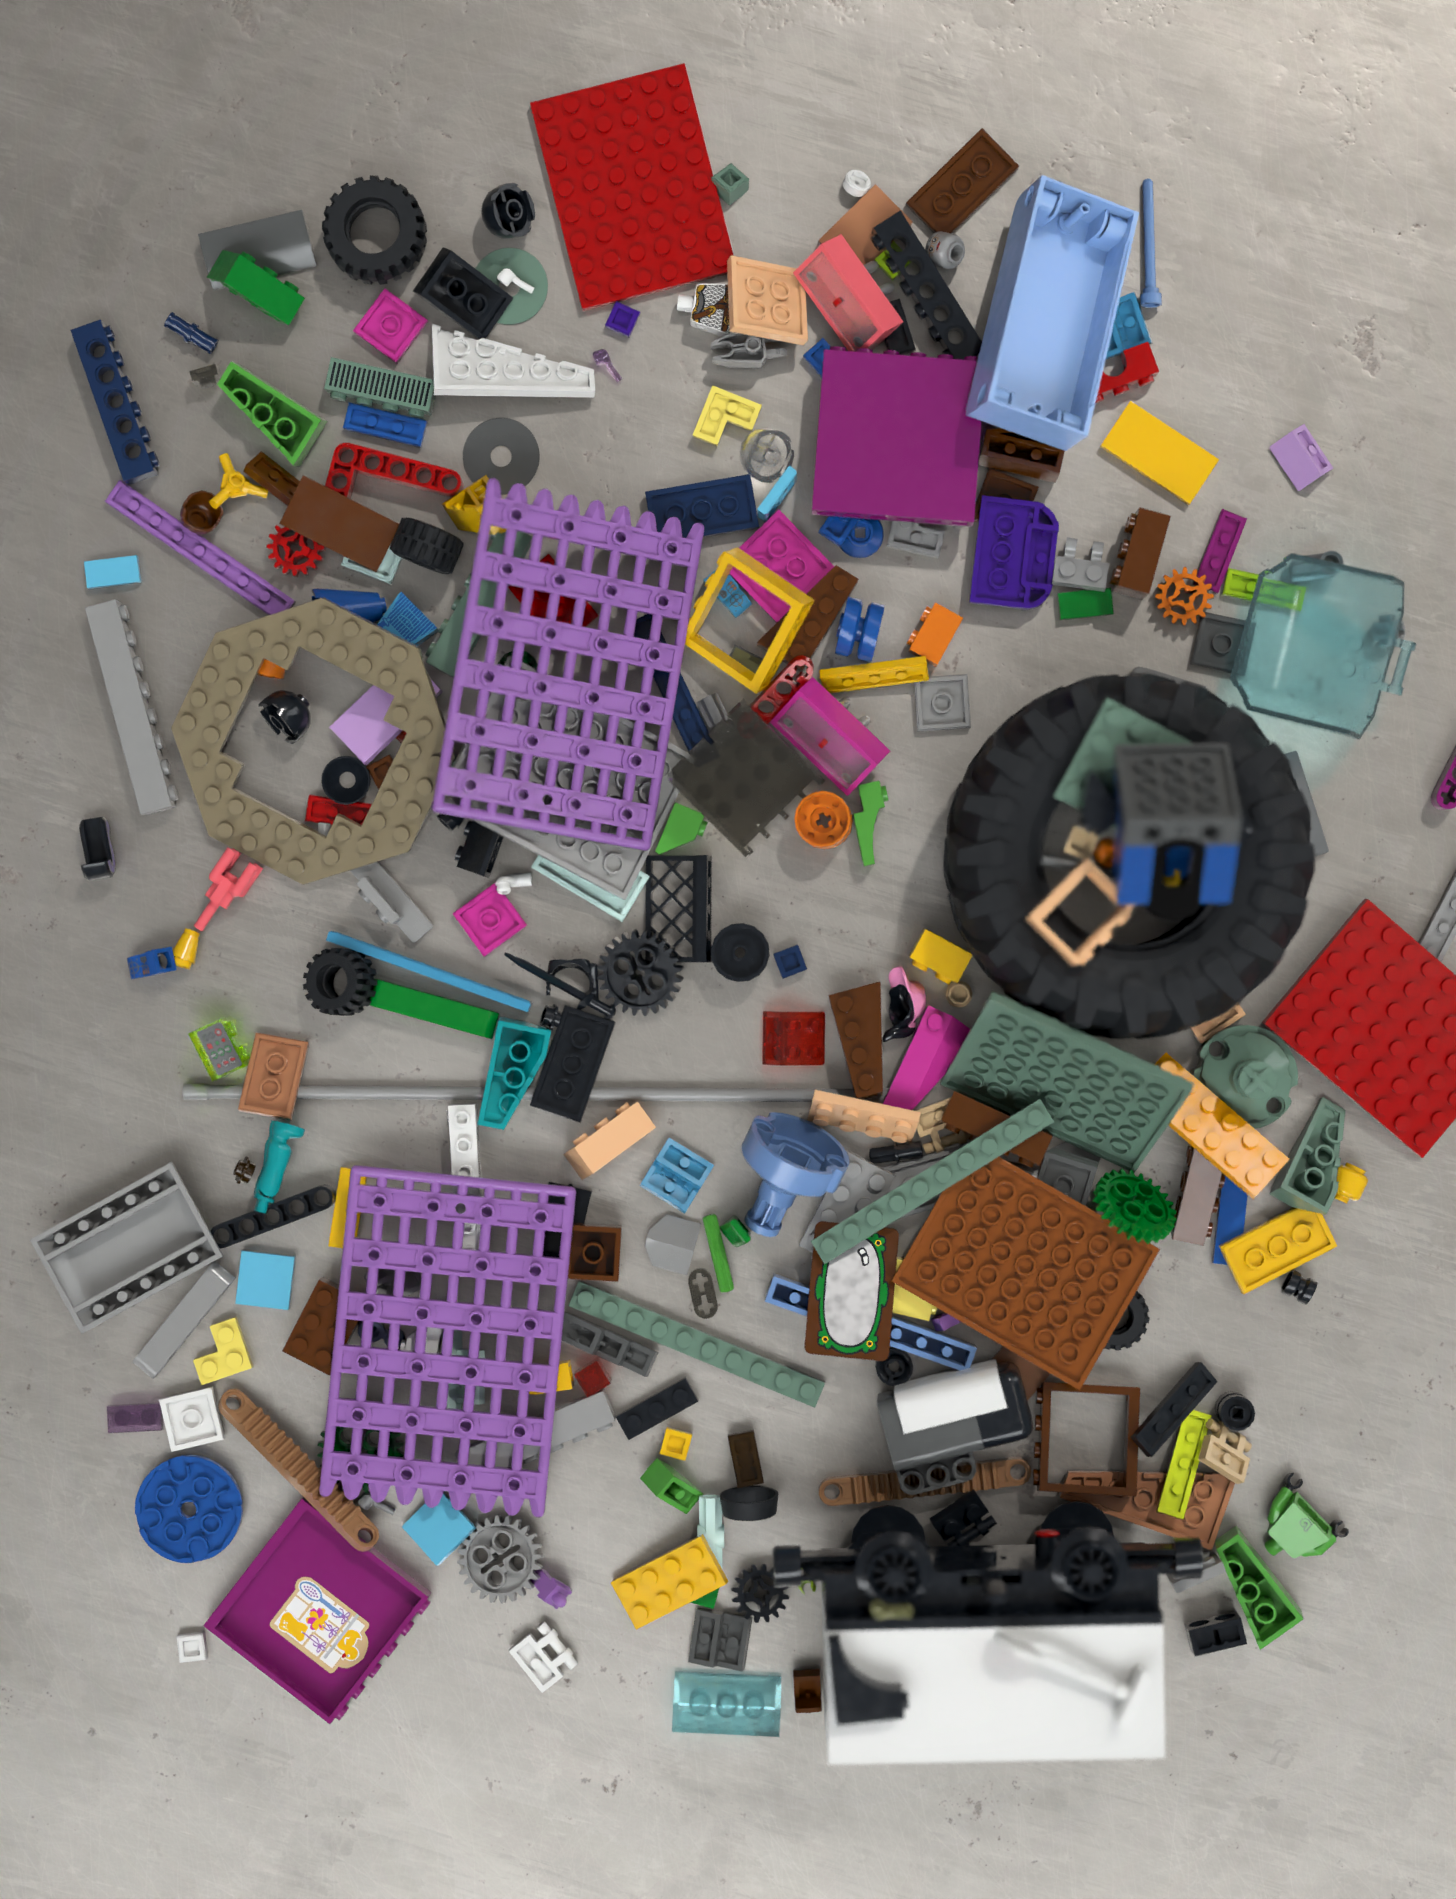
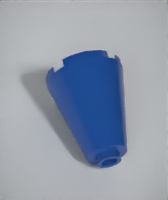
M312 589L314 595L312 596V601L326 598L372 623L379 621L383 617V613L387 611L385 598H380L376 592Z

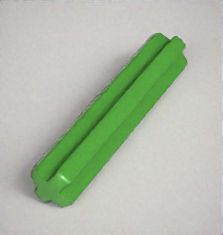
M706 1215L703 1217V1223L721 1293L729 1292L734 1289L717 1215Z

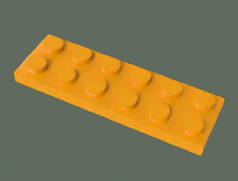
M1165 1052L1155 1065L1194 1083L1192 1092L1168 1126L1254 1199L1289 1161V1158Z

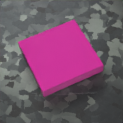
M384 288L353 332L397 364L428 323V320Z
M495 883L452 913L484 957L527 926L507 896L497 892Z

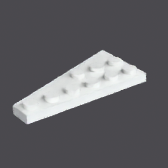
M432 324L434 395L595 397L594 369L566 361L554 362L545 359V355L538 353L535 356L522 353L520 348L485 338L476 340L466 337L463 332L456 330L454 333L441 330V326Z

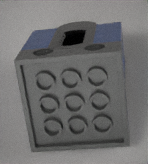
M1228 743L1115 745L1112 771L1118 811L1112 869L1117 905L1146 904L1147 910L1153 916L1160 919L1177 920L1192 915L1199 909L1201 903H1231L1242 816ZM1175 869L1179 870V885H1166L1165 876L1174 877Z

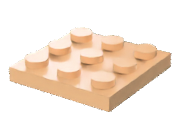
M731 255L727 260L729 331L804 346L808 341L806 291L793 274L797 268Z

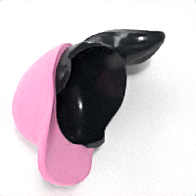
M901 966L893 968L889 973L891 985L889 991L891 998L889 1017L893 1026L885 1031L883 1042L912 1035L915 1031L916 1019L920 1017L926 1007L924 986L918 981H909Z

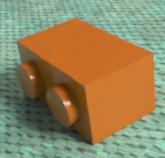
M936 602L932 608L927 606L920 618V621L924 622L919 632L914 629L907 641V644L911 646L908 652L916 657L926 656L927 663L936 667L963 617Z

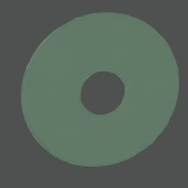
M502 248L486 255L475 269L499 286L500 281L497 279V275L507 268L520 280L534 287L532 294L520 287L519 292L512 296L513 300L497 321V323L506 325L518 324L532 318L543 306L548 292L547 275L541 263L530 253L517 248Z

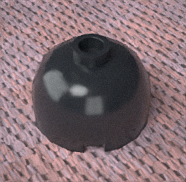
M516 183L499 185L488 192L482 202L481 214L486 228L492 234L502 239L524 236L531 230L529 228L531 221L535 220V208L530 194L526 190L522 191L517 187L518 184Z
M280 690L270 694L258 704V707L264 708L260 713L266 723L277 735L282 731L287 736L286 742L294 744L308 731L311 724V715L308 709L310 705L303 695Z

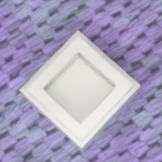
M205 1631L178 1634L176 1636L180 1663L206 1660L208 1658Z

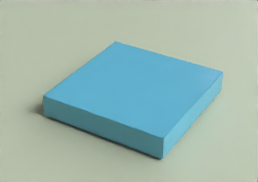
M788 466L758 507L757 516L762 521L766 522L772 516L797 482V471L791 466Z
M242 1250L235 1304L289 1310L296 1256Z
M444 1492L436 1507L430 1508L424 1504L402 1528L433 1563L439 1566L476 1529V1526L461 1510H455L452 1507L450 1498Z

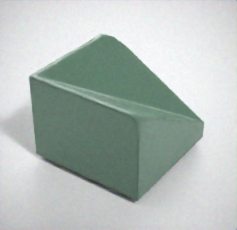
M732 163L711 177V181L716 185L718 196L729 206L749 190V178Z

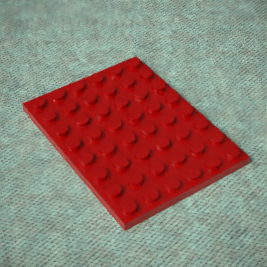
M685 63L530 102L583 311L727 274V260L731 255H734L717 188L711 181L713 172Z
M1364 899L1262 1023L1416 1155L1423 1158L1456 1119V975L1369 899Z

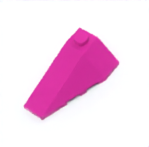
M928 1005L921 1015L883 1104L913 1110L946 1074L970 1028L955 1017Z

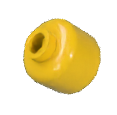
M1347 1162L1345 1166L1340 1165L1337 1173L1338 1191L1335 1199L1346 1204L1349 1199L1358 1201L1368 1183V1178L1364 1175L1366 1171Z

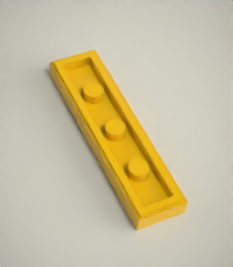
M926 656L819 670L821 685L829 693L929 680Z

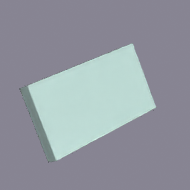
M539 855L531 868L621 922L626 918L650 877L640 871L626 900H622Z

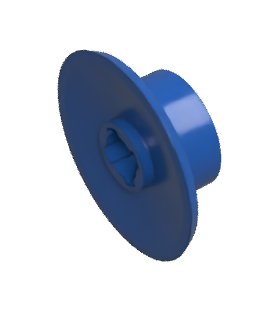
M860 519L841 546V550L854 558H865L874 554L880 548L884 538L881 522L874 519ZM855 529H864L865 538H856Z

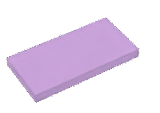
M431 680L436 693L435 697L437 698L443 691ZM374 685L330 726L332 731L365 765H368L403 731L383 720L394 696Z

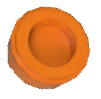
M1110 837L1100 840L1093 852V858L1105 868L1112 867L1115 840Z

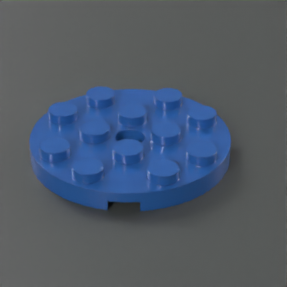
M181 1455L162 1462L146 1476L136 1496L135 1514L140 1528L139 1532L151 1549L171 1561L193 1563L216 1556L230 1544L236 1536L242 1521L243 1500L234 1477L221 1464L199 1455ZM193 1502L196 1507V1513L192 1516L184 1514L182 1510L183 1503Z

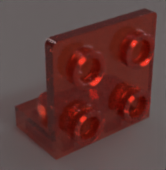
M763 1011V1065H824V1012Z

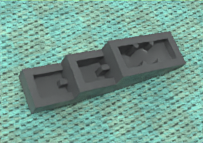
M564 1311L562 1341L618 1366H623L644 1377L649 1376L658 1355L657 1351Z

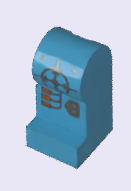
M710 575L703 580L704 584L706 583ZM728 575L717 599L737 618L752 603L738 587L739 585L734 579Z

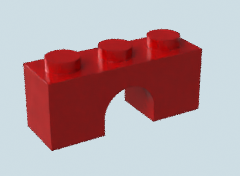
M1149 342L1126 349L1121 353L1120 358L1123 363L1122 374L1109 376L1102 372L1095 404L1105 400L1104 396L1110 393L1118 396L1128 392L1129 386L1138 383L1139 387L1155 381L1154 377L1159 373V369Z

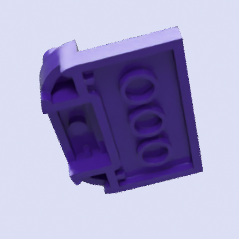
M981 496L969 603L1016 608L1025 611L1039 607L1047 599L1053 586L1052 579L1059 523L1053 512L1045 504L1036 501Z

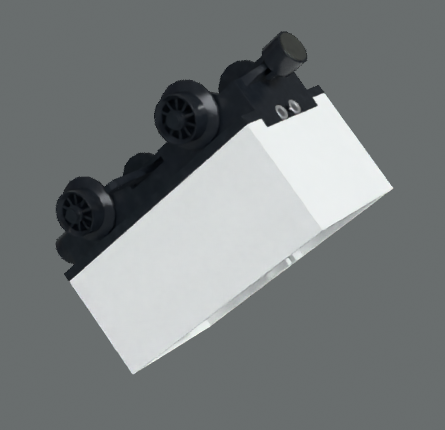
M1073 1501L1061 1504L1049 1512L1041 1525V1530L1035 1532V1544L929 1546L926 1543L923 1527L915 1515L902 1507L884 1505L872 1508L860 1517L853 1528L851 1544L847 1548L801 1550L800 1545L774 1546L773 1571L775 1587H800L801 1581L820 1580L822 1583L824 1720L828 1764L1165 1758L1163 1613L1159 1607V1574H1172L1174 1579H1201L1203 1574V1549L1199 1537L1172 1538L1171 1543H1120L1114 1537L1112 1525L1103 1511L1090 1503ZM874 1600H882L884 1603L910 1604L913 1607V1615L911 1619L877 1620L871 1615L870 1604ZM1001 1632L1013 1635L1028 1642L1044 1654L1054 1655L1114 1682L1120 1681L1128 1685L1137 1665L1148 1670L1147 1674L1151 1675L1153 1679L1130 1728L1120 1725L1115 1719L1114 1713L1120 1700L1112 1697L1111 1693L1057 1671L1044 1662L1029 1661L1013 1654L996 1642L994 1638L995 1633ZM839 1633L840 1642L847 1658L860 1672L877 1681L901 1683L902 1692H908L909 1709H904L905 1719L837 1726L828 1642L829 1634Z

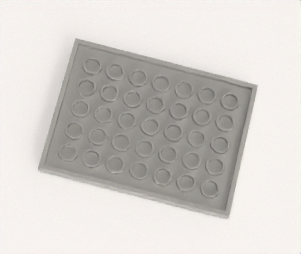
M508 656L504 664L505 667H510L512 656ZM522 662L521 670L536 673V669ZM489 693L486 719L501 721L505 695ZM516 698L512 724L527 726L532 700ZM542 703L538 729L554 730L557 705ZM568 708L564 734L579 736L583 710ZM594 713L590 739L605 741L609 720L608 715ZM624 718L619 719L616 744L631 746L634 729L633 722ZM644 729L641 748L656 751L658 736ZM668 742L652 843L647 851L480 820H471L620 899L626 900L696 757ZM464 743L452 768L466 770L470 744ZM480 746L476 772L492 775L496 749ZM507 751L503 771L504 778L518 780L522 754ZM533 756L529 782L544 785L548 759ZM559 761L555 787L570 790L574 764ZM585 766L581 792L596 795L600 773L599 768ZM611 771L606 797L622 799L625 773ZM636 776L632 802L647 804L651 778ZM546 794L543 796V803L549 805L552 798ZM445 795L444 803L460 805L461 798ZM471 800L470 808L486 810V802ZM498 805L497 813L512 815L513 807ZM524 810L523 817L538 820L539 812ZM550 814L549 822L564 825L565 817ZM576 819L575 827L590 830L591 822ZM602 824L601 832L616 834V826ZM627 829L626 836L641 839L643 831Z

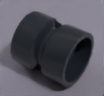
M1225 1392L1216 1401V1416L1229 1429L1241 1431L1253 1423L1255 1418L1254 1406L1239 1392Z

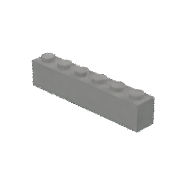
M604 1388L555 1408L550 1453L563 1448L562 1443L572 1439L573 1443L587 1438V1433L597 1429L598 1432H602L613 1426L611 1422L615 1421L616 1415ZM479 1440L470 1444L468 1464L484 1465L487 1441ZM497 1442L495 1467L511 1468L513 1443ZM524 1445V1464L539 1458L540 1446ZM459 1449L455 1452V1457H456L457 1461H458V1451H459Z

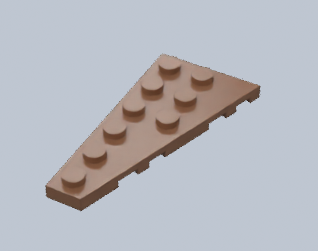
M1067 1471L1063 1484L1123 1487L1124 1471ZM1137 1472L1136 1497L1060 1493L1059 1497L1071 1502L1090 1503L1103 1511V1513L1174 1538L1199 1537L1202 1547L1212 1550L1235 1483L1220 1473L1196 1472L1183 1520L1156 1512L1167 1472Z

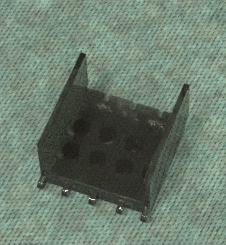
M743 699L727 714L733 723L729 725L724 719L720 720L707 733L714 742L710 744L703 737L688 752L695 760L691 763L684 756L671 769L672 771L668 773L669 782L747 857L753 853L752 848L747 844L759 832L767 839L770 834L764 827L778 814L785 820L790 816L783 809L797 795L802 799L805 798L807 795L802 790L813 779L819 785L823 784L826 780Z

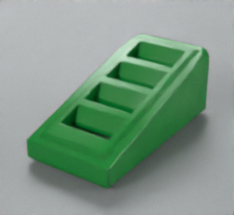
M736 1215L730 1217L720 1226L721 1232L734 1247L744 1245L751 1240V1233Z

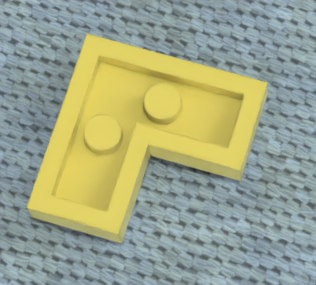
M712 385L693 437L718 446L727 422L753 431L762 405Z
M237 1317L211 1325L210 1329L218 1351L193 1360L201 1385L253 1368Z

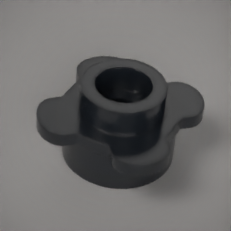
M556 1004L552 1006L545 1005L540 1025L546 1027V1029L553 1030V1027L559 1025L561 1012L558 1011L559 1007Z

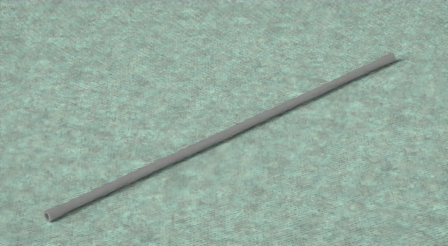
M184 1084L183 1099H240L243 1085ZM299 1086L297 1099L483 1100L485 1087ZM528 1087L521 1100H532L536 1087ZM593 1087L589 1101L812 1102L815 1090L856 1098L854 1089ZM883 1088V1095L865 1100L883 1104L889 1088Z

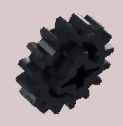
M754 1564L751 1565V1572L742 1569L744 1577L742 1579L735 1577L734 1580L739 1585L738 1587L731 1588V1591L737 1593V1596L732 1598V1602H739L740 1604L736 1611L739 1613L745 1610L744 1618L747 1620L753 1615L755 1623L759 1622L760 1617H763L765 1622H769V1615L771 1614L778 1618L777 1609H786L782 1600L789 1599L790 1597L784 1594L783 1590L789 1587H775V1584H765L761 1575L768 1576L774 1581L773 1567L768 1572L766 1564H762L760 1570H757ZM751 1578L752 1584L749 1590L743 1592L746 1582ZM758 1585H760L761 1589L767 1590V1594L763 1595V1603L758 1597H754V1593L758 1591ZM778 1594L775 1604L770 1608L769 1602L772 1596ZM753 1601L757 1604L759 1612L751 1610L745 1603Z

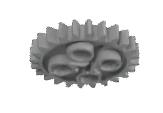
M496 1515L493 1523L490 1517H486L485 1526L481 1522H476L477 1531L474 1530L469 1535L471 1538H466L462 1542L466 1545V1548L459 1549L458 1552L464 1555V1559L458 1560L457 1563L464 1565L465 1568L459 1572V1575L467 1574L468 1578L464 1581V1585L473 1583L471 1593L480 1590V1599H484L489 1594L490 1603L496 1601L497 1596H499L500 1603L502 1604L506 1603L508 1595L511 1601L517 1600L516 1592L522 1597L525 1596L526 1591L524 1587L528 1589L534 1588L530 1580L540 1579V1576L535 1571L544 1568L543 1565L537 1563V1559L543 1558L544 1554H539L536 1550L542 1544H534L533 1540L538 1536L537 1533L529 1535L528 1531L531 1526L527 1525L521 1528V1519H517L512 1524V1517L510 1515L506 1516L504 1522L501 1515ZM502 1533L507 1534L510 1539V1543L506 1548L499 1543V1536ZM517 1544L520 1545V1549L503 1559V1563L494 1565L484 1574L481 1572L485 1566L499 1558L498 1555L507 1553ZM480 1548L485 1549L488 1553V1559L485 1563L481 1562L477 1557V1552ZM517 1555L521 1556L524 1560L522 1570L514 1567L513 1560ZM494 1571H498L502 1575V1583L500 1585H496L492 1581V1573Z

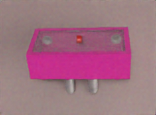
M812 677L798 690L770 723L848 796L885 758L890 750L866 728L870 723L868 716L864 715L857 719L847 710L850 706V699L848 697H843L838 701Z

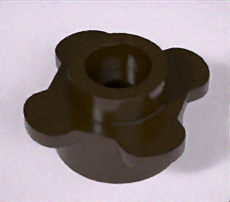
M247 1156L243 1161L239 1160L234 1169L233 1175L236 1176L237 1184H240L241 1181L247 1184L255 1171L256 1164L250 1162Z

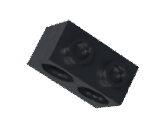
M1236 1611L1184 1624L1190 1650L1195 1657L1247 1644L1242 1620Z

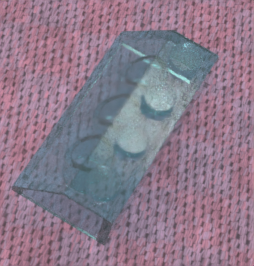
M675 1671L672 1732L779 1737L781 1676Z

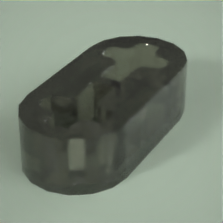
M696 1268L690 1273L688 1278L694 1311L700 1318L709 1319L716 1314L718 1309L713 1279L707 1269ZM697 1273H701L702 1277L708 1278V1281L704 1282L705 1291L700 1292L698 1283H693ZM702 1295H706L707 1302L714 1305V1307L710 1308V1313H705L703 1309L699 1310L698 1306L702 1305Z

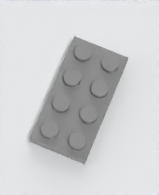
M848 1150L849 1166L838 1189L834 1193L826 1191L799 1246L813 1253L811 1241L814 1239L815 1226L818 1222L841 1223L886 1195L895 1178V1174Z

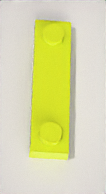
M1193 1410L1180 1424L1156 1512L1181 1520L1184 1519L1199 1464L1200 1450L1204 1436L1207 1435L1208 1431L1206 1423L1211 1419L1212 1415Z

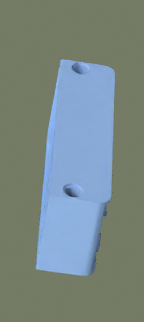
M1043 175L1019 196L1013 211L966 407L967 416L1063 451H1067L1088 436L1139 212Z

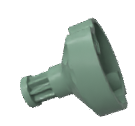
M1252 1025L1228 1026L1214 1034L1197 1049L1196 1054L1199 1057V1062L1195 1068L1190 1069V1073L1254 1129L1273 1123L1291 1105L1290 1089L1298 1085L1297 1064L1289 1047L1273 1032ZM1214 1041L1219 1042L1222 1047L1220 1054L1217 1056H1212L1209 1052V1046ZM1275 1098L1278 1101V1108L1275 1112L1270 1113L1266 1108V1104L1269 1099Z

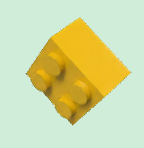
M923 928L909 953V957L913 959L912 965L925 972L928 968L936 971L935 977L949 985L951 981L958 983L973 956L967 950L926 928Z

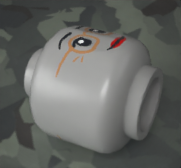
M939 231L934 233L926 243L925 250L937 267L952 269L957 267L964 258V243L958 235Z

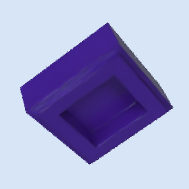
M616 301L605 327L630 338L641 313Z

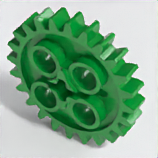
M1122 1168L1119 1172L1112 1169L1110 1173L1106 1172L1095 1185L1096 1188L1093 1194L1096 1196L1093 1201L1098 1203L1096 1210L1104 1212L1101 1218L1109 1219L1110 1223L1108 1226H1116L1118 1234L1125 1232L1128 1240L1131 1236H1134L1137 1243H1140L1142 1239L1147 1244H1150L1152 1240L1158 1243L1160 1239L1164 1240L1175 1227L1174 1223L1177 1219L1174 1215L1176 1210L1171 1208L1174 1203L1166 1200L1167 1193H1160V1185L1155 1187L1152 1185L1151 1178L1147 1181L1144 1180L1142 1173L1137 1177L1133 1170L1126 1174Z

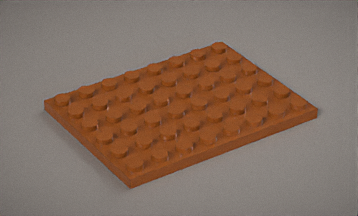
M997 1157L942 1191L891 1281L1080 1390L1160 1249L1152 1244H1147L1144 1239L1137 1243L1134 1236H1131L1128 1240L1125 1232L1118 1234L1116 1226H1108L1110 1223L1109 1219H1102V1215L1001 1157Z

